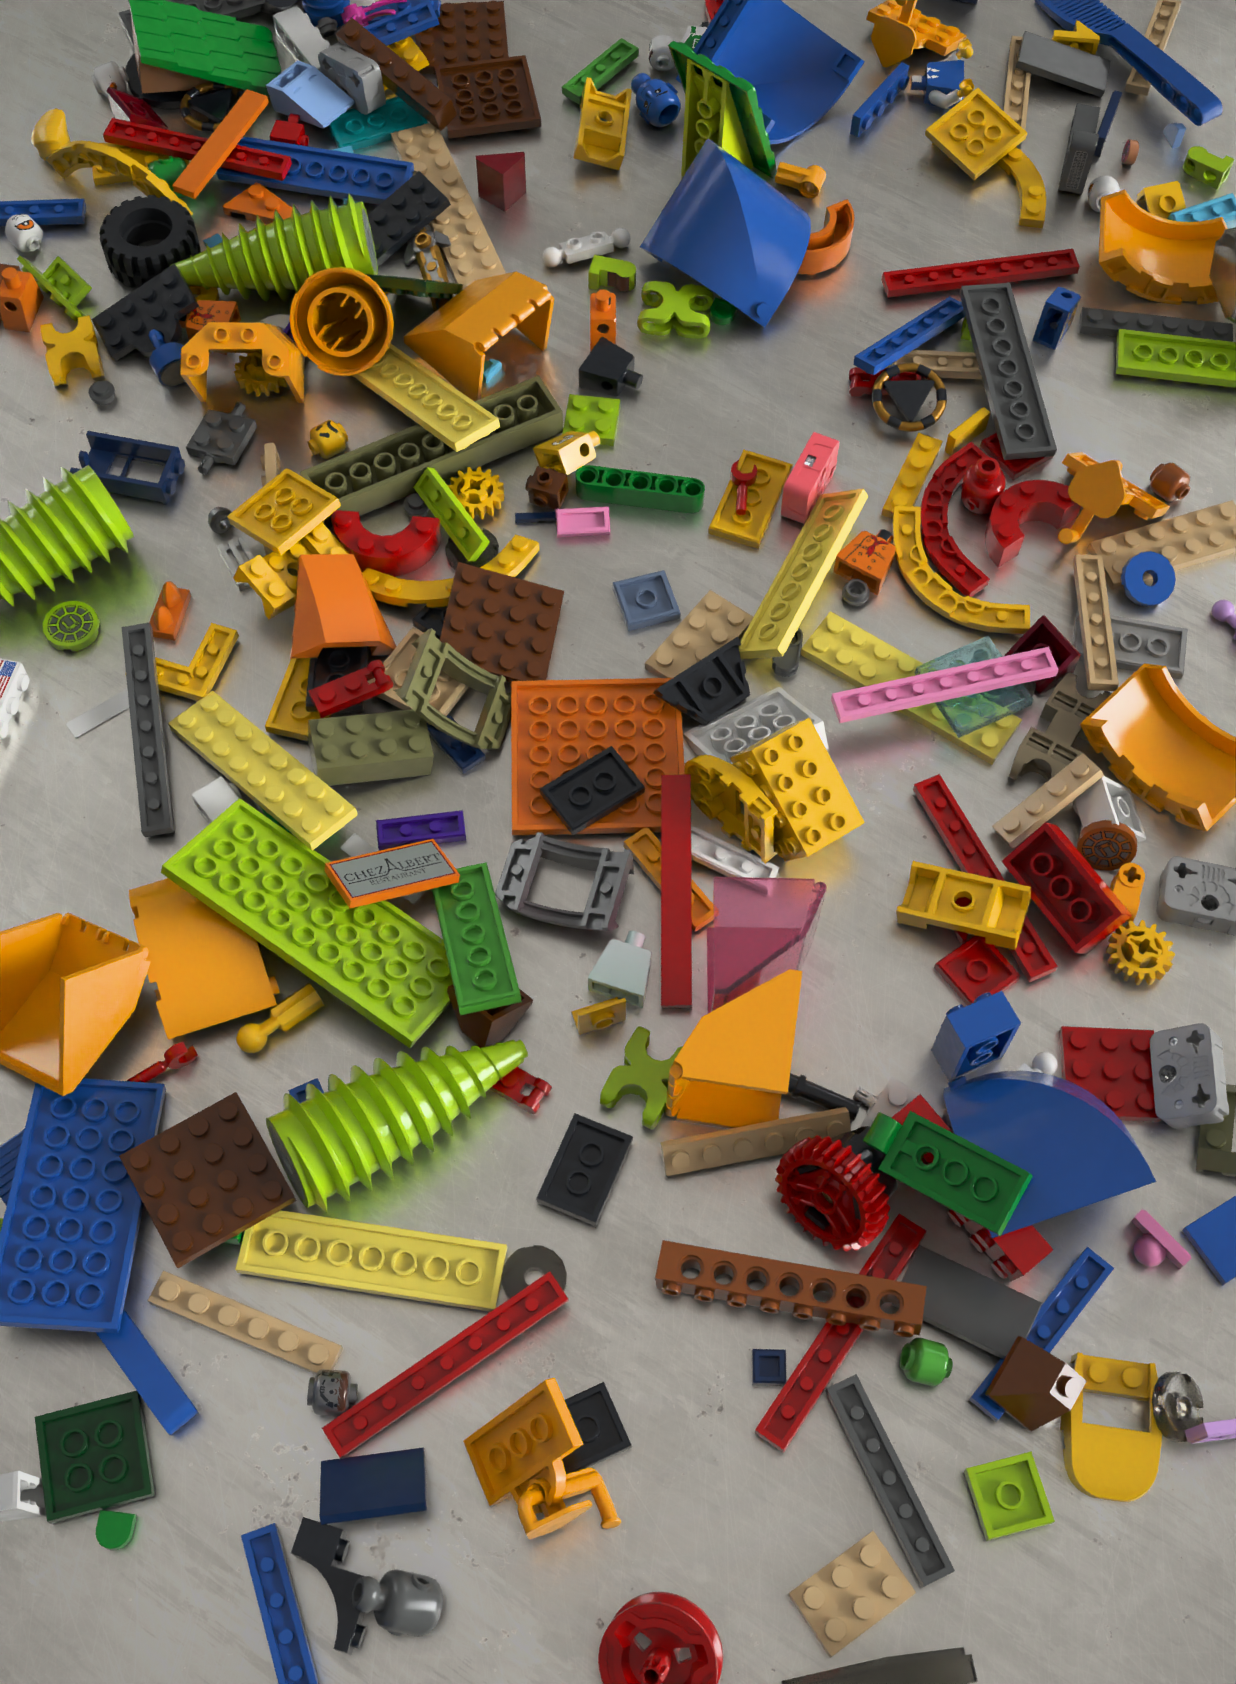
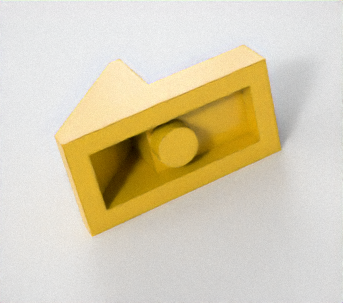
M1076 20L1073 31L1054 30L1051 40L1096 55L1100 36Z

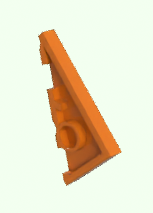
M257 182L222 206L224 214L231 216L232 212L245 215L246 220L256 221L258 215L264 224L273 222L275 209L282 219L289 218L292 214L291 206Z

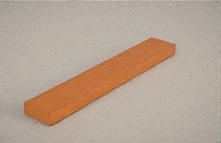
M246 89L172 185L174 192L193 199L197 198L268 105L267 96Z

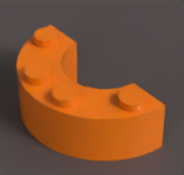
M848 199L826 207L824 227L819 232L810 233L808 247L797 274L814 275L826 271L839 264L846 257L851 245L855 219L853 208Z

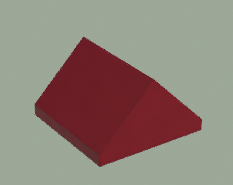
M111 87L107 88L106 92L114 118L168 129V126L143 99Z
M514 152L476 156L479 197L506 212L526 193L525 153Z
M1042 615L1005 654V656L1049 647L1058 667V673L1054 677L1029 682L1039 694H1043L1055 687L1069 672L1073 673L1081 656L1045 615Z

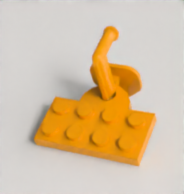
M887 0L869 10L866 20L874 23L871 40L879 60L885 68L910 57L913 49L925 47L942 56H946L957 49L959 42L965 39L967 35L961 33L957 27L946 26L940 23V20L935 17L922 15L920 10L915 9L917 0Z
M1083 452L1068 453L1062 461V464L1068 467L1067 472L1074 476L1068 488L1069 497L1072 501L1083 507L1071 529L1064 528L1059 532L1058 539L1063 544L1078 541L1094 515L1100 518H1109L1117 512L1121 505L1125 506L1127 504L1135 508L1133 512L1145 520L1164 516L1170 507L1123 478L1121 474L1123 465L1119 460L1099 463Z
M555 1378L544 1380L463 1441L489 1506L498 1504L512 1495L518 1504L519 1519L528 1539L551 1533L589 1510L593 1506L591 1500L566 1507L563 1500L591 1491L602 1518L600 1524L602 1528H614L621 1523V1519L617 1517L615 1507L603 1479L595 1469L586 1468L569 1474L565 1472L562 1459L582 1446L583 1442ZM543 1512L545 1518L538 1521L536 1514Z

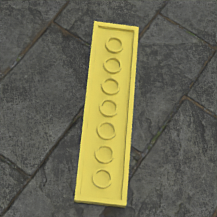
M391 343L387 352L378 363L366 371L352 375L456 452L467 448L470 444L500 428L499 419Z
M864 489L820 495L740 641L741 645L738 648L741 659L784 656L868 498Z
M831 611L803 645L800 654L857 688L936 671ZM978 694L899 710L902 714L993 765L1022 721L1021 718Z
M214 691L208 693L204 698L197 701L168 723L173 733L312 851L358 815L356 808Z
M280 1210L245 1230L235 1270L237 1273L491 1312L497 1308L507 1244Z

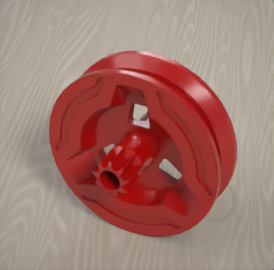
M668 1592L645 1593L623 1605L607 1627L599 1647V1671L603 1684H718L723 1667L722 1644L710 1618L690 1600ZM639 1632L652 1641L646 1649H643L635 1638ZM681 1648H689L692 1657L680 1661L678 1653Z

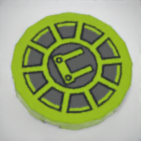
M63 602L53 607L46 614L43 621V633L49 644L57 650L71 649V651H79L88 647L96 640L99 634L100 620L95 610L84 602Z

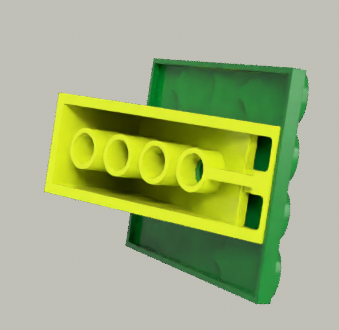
M672 41L668 47L685 93L681 176L684 177L708 138L750 170L755 167L773 178L777 172L774 151L770 147L769 135L764 126L762 108L758 106L754 86L741 77H734L725 67L714 65L708 57L702 54H695L686 44Z

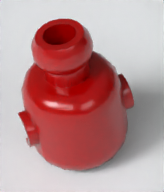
M992 457L981 458L961 476L963 479L961 500L964 506L970 512L976 514L990 513L996 499L1006 488V478L1000 469L998 461Z

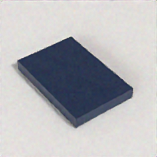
M424 1447L321 1461L319 1512L321 1525L427 1510Z

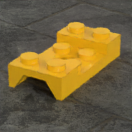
M586 78L581 97V114L575 142L574 159L620 170L625 152L632 89L627 88L614 96L597 91L592 79Z
M321 522L282 556L273 551L264 557L258 555L238 566L233 579L236 582L248 583L262 599L265 616L271 619L295 605L297 576H292L287 569L292 568L298 571L300 555L349 554V552L324 523Z
M913 861L903 903L896 910L897 923L927 929L928 924L982 936L985 937V943L1016 950L1031 899V887ZM960 897H967L972 902L966 907H960L955 901Z

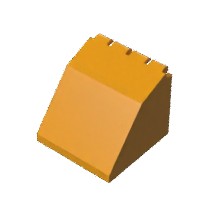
M517 271L478 279L404 336V343L456 389L471 400L476 401L481 399L485 362L484 352L499 340L494 332L503 337L513 328H517L542 351L546 350L554 297L547 290V285Z
M55 913L1 931L0 1064L61 1096L72 1093L134 1012L151 961L147 960L149 949L71 913H66L63 918L62 914Z
M789 969L701 1017L669 1070L665 1109L668 1117H675L677 1115L678 1121L730 1129L779 1120L781 1095L788 1094L802 971Z

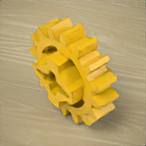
M247 353L246 357L240 355V363H235L236 371L234 373L240 389L245 388L247 394L255 391L256 397H259L261 392H265V395L268 397L272 390L279 393V386L287 387L284 377H272L264 371L262 367V353Z
M478 466L476 471H472L470 467H467V473L464 474L459 470L457 472L458 478H450L451 485L447 486L472 519L475 518V515H479L482 520L485 513L493 516L494 508L501 509V502L504 501V484L500 482L498 474L492 476L491 469L484 473L480 466Z
M1131 920L1127 923L1126 927L1121 925L1117 928L1115 933H1112L1108 942L1110 944L1106 948V953L1112 955L1107 962L1108 964L1117 965L1114 970L1115 974L1125 973L1124 981L1127 982L1130 977L1135 978L1136 985H1140L1143 979L1146 980L1148 985H1151L1155 978L1161 980L1172 967L1171 961L1175 953L1168 950L1172 947L1173 942L1164 941L1163 938L1167 933L1163 931L1158 934L1155 931L1156 924L1147 928L1144 920H1141L1138 926H1135Z

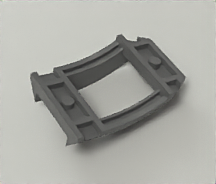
M537 832L535 837L527 841L522 838L511 844L495 895L513 912L536 920L565 927L610 931L619 927L615 920L628 875L634 874L633 854L628 849H625L624 852L610 851L609 848L572 844L547 837L542 832ZM540 857L557 863L596 871L584 913L551 908L527 901Z

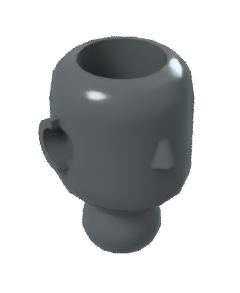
M396 1569L386 1572L380 1582L371 1576L359 1578L353 1587L351 1600L353 1607L359 1612L368 1613L374 1610L377 1624L389 1633L396 1636L402 1634L423 1636L430 1633L438 1623L443 1606V1593L435 1579L426 1575Z

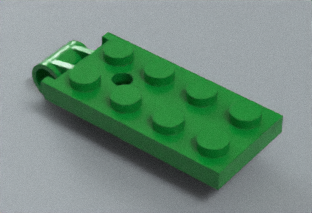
M912 1111L908 1113L903 1125L889 1116L878 1112L863 1139V1142L886 1154L878 1170L999 1236L1002 1235L1033 1177L1026 1170ZM927 1153H932L934 1156L933 1162L928 1165L924 1164L923 1156Z

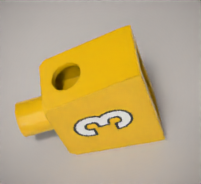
M594 430L588 433L569 431L533 447L539 467L551 468L568 475L596 458L594 447L600 445V438Z

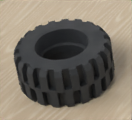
M148 195V197L144 198L141 196L134 197V200L131 201L127 199L121 202V206H115L111 209L110 215H106L100 227V242L110 272L114 274L117 280L122 283L124 282L125 285L131 288L135 286L139 288L163 272L171 264L190 258V255L194 256L201 253L194 220L190 212L175 200L171 202L168 197L161 196L157 198L155 195ZM149 240H163L162 242L151 246H138L139 244Z

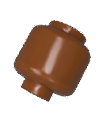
M1175 463L1160 464L1150 476V489L1166 502H1173L1177 499L1182 500L1190 491V475Z

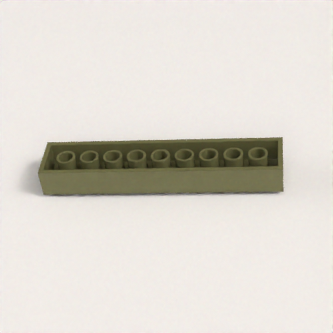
M538 375L474 401L499 419L500 428L458 452L417 424L300 472V475L336 496L341 504L337 510L359 512L361 516L407 497L410 494L417 493L413 487L427 467L435 468L441 478L446 481L451 477L458 476L457 472L459 470L465 473L467 472V467L475 469L478 466L562 433L563 411ZM331 515L322 521L328 529L333 527Z

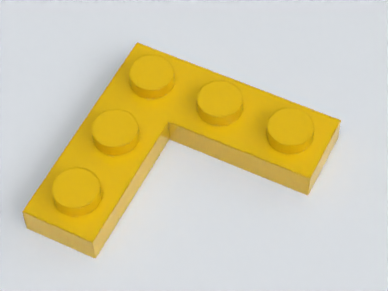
M211 623L189 667L155 657L159 690L195 701L204 698L211 692L239 637L237 630Z

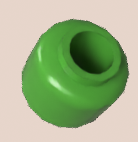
M915 1338L910 1343H906L902 1348L900 1368L904 1370L908 1380L928 1386H938L944 1378L950 1376L953 1361L949 1358L948 1350L944 1344L924 1338Z

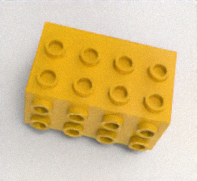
M810 718L785 726L730 757L732 765L748 775L778 810V814L773 817L774 846L778 850V855L784 861L808 857L865 823Z

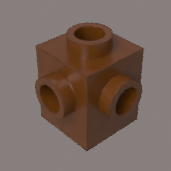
M537 466L533 476L530 475L526 482L525 489L528 491L529 502L541 508L560 509L569 491L567 474L557 472L551 468L546 469Z

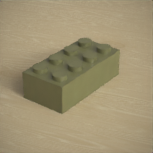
M413 709L311 719L308 721V744L313 771L328 786L431 775L434 755L427 723Z

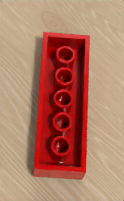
M921 1094L891 1117L903 1125L908 1113L912 1111L952 1132ZM927 1153L923 1156V1163L926 1165L931 1164L934 1160L932 1153ZM951 1209L947 1212L951 1220L958 1227L964 1226L970 1233L971 1237H969V1240L980 1253L985 1251L992 1259L991 1266L1002 1279L1008 1278L1010 1282L1024 1276L1053 1251L1052 1247L1033 1225L992 1238L988 1229Z

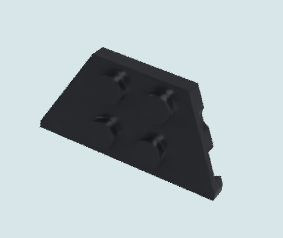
M737 636L657 688L653 693L704 726L751 695L748 681L745 678V663L741 661L738 648L741 645L740 639Z

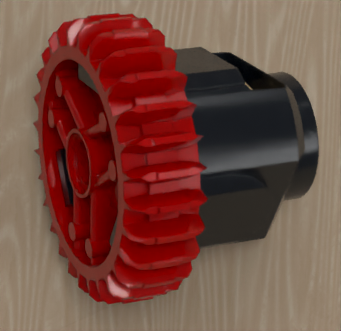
M863 1126L831 1138L826 1136L822 1139L819 1135L813 1138L806 1137L802 1141L795 1143L783 1155L779 1166L776 1168L778 1175L775 1181L779 1183L776 1190L783 1194L780 1202L787 1204L786 1213H792L795 1217L794 1223L799 1222L804 1227L803 1232L809 1231L813 1234V1240L820 1238L823 1246H828L831 1243L834 1250L842 1247L846 1252L851 1249L857 1251L869 1245L883 1231L889 1219L888 1212L891 1209L886 1203L898 1189L896 1179L878 1170L886 1154L863 1142L870 1128L869 1126Z

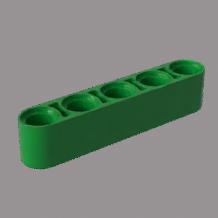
M584 465L576 471V494L585 501L690 514L699 512L704 505L705 485L696 478Z

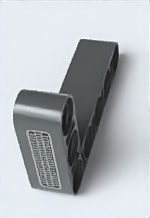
M1080 103L1076 105L1058 188L1059 191L1080 195L1083 193L1099 134L1095 133L1100 107Z

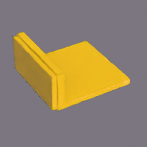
M1178 181L1145 187L1137 194V201H1146L1149 213L1164 219H1168L1171 213L1186 208Z
M615 997L571 1011L579 1035L604 1029L625 1021L626 999Z

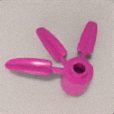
M380 0L366 8H362V6L357 7L356 3L343 8L344 13L341 14L344 25L352 17L364 27L369 25L368 21L376 17L396 14L394 9L380 10L365 16L366 12L383 5L407 2V0Z

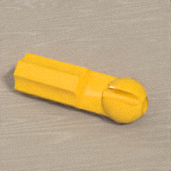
M307 983L270 1009V1018L261 1024L250 1023L242 1026L237 1033L236 1042L243 1052H259L264 1048L268 1035L277 1029L286 1032L324 1006L316 990L310 983Z

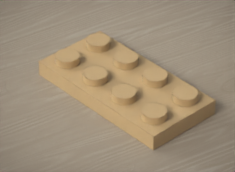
M709 590L645 662V669L658 678H674L737 636L741 639L753 616Z

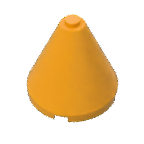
M346 267L328 268L308 277L298 293L294 295L290 309L291 332L300 352L304 357L307 356L314 362L318 369L333 375H355L373 367L387 352L393 336L394 322L392 309L383 290L369 276Z

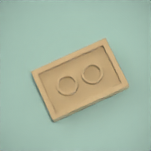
M872 1531L792 1590L788 1596L831 1658L913 1596L916 1591L875 1532Z

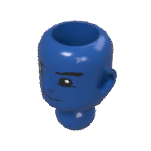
M639 73L632 79L631 89L636 94L635 100L636 106L640 111L639 115L648 125L650 123L656 127H665L671 124L677 118L681 109V103L677 96L678 91L669 82L666 83L661 79H651L645 73Z

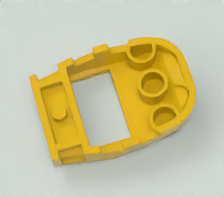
M700 755L687 761L684 771L685 774H691V799L710 820L715 817L722 823L721 831L729 838L733 835L737 836L742 840L741 847L748 852L754 850L761 856V861L765 864L778 854V850L774 846L773 818L778 814V810L756 783L732 764L715 756ZM740 801L744 804V815L741 813Z
M1077 1352L1071 1356L1070 1363H1075L1074 1370L1087 1382L1071 1411L1061 1416L1060 1430H1063L1065 1448L1063 1449V1457L1067 1475L1078 1490L1090 1497L1118 1502L1135 1501L1148 1492L1155 1481L1159 1466L1164 1411L1155 1363L1144 1364L1089 1356ZM1083 1392L1149 1401V1432L1082 1423Z

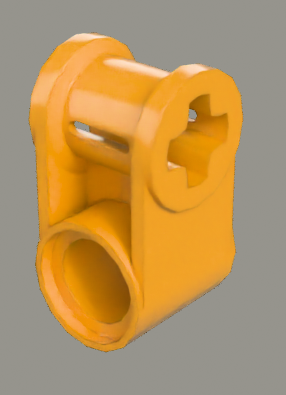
M1135 863L1122 865L1110 885L1111 891L1132 915L1126 921L1127 923L1131 920L1134 921L1145 880L1144 870Z

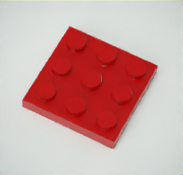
M1062 1026L1060 1028L1062 1079L1070 1081L1096 1096L1121 1121H1161L1155 1111L1150 1038L1154 1034V1030Z

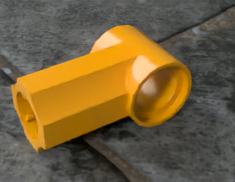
M780 162L775 175V183L796 188L801 195L812 199L818 196L825 181L826 173L824 169L817 165H811L805 169Z

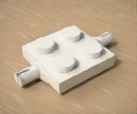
M891 1077L884 1090L876 1096H873L859 1086L853 1098L869 1107L867 1116L860 1127H871L878 1112L890 1118L893 1117L920 1093L894 1077ZM923 1096L942 1119L946 1109Z

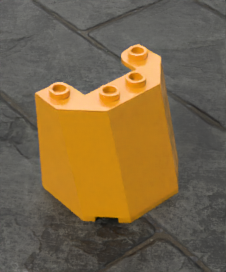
M208 322L181 348V376L200 402H206L207 368L211 353L258 352L262 353V367L264 371L272 377H284L297 402L304 403L305 357L294 341L279 326L266 323Z

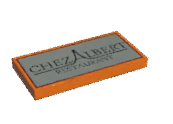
M434 839L325 863L324 872L349 909L458 883L460 877L459 872Z

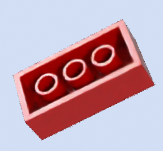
M1045 822L1001 861L1020 885L1031 887V899L1075 953H1089L1132 917L1131 913L1057 825Z

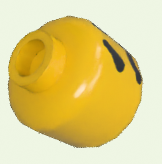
M327 420L313 427L309 432L310 440L307 443L314 455L319 454L320 457L327 460L346 449L348 436L339 422L335 423L332 420Z

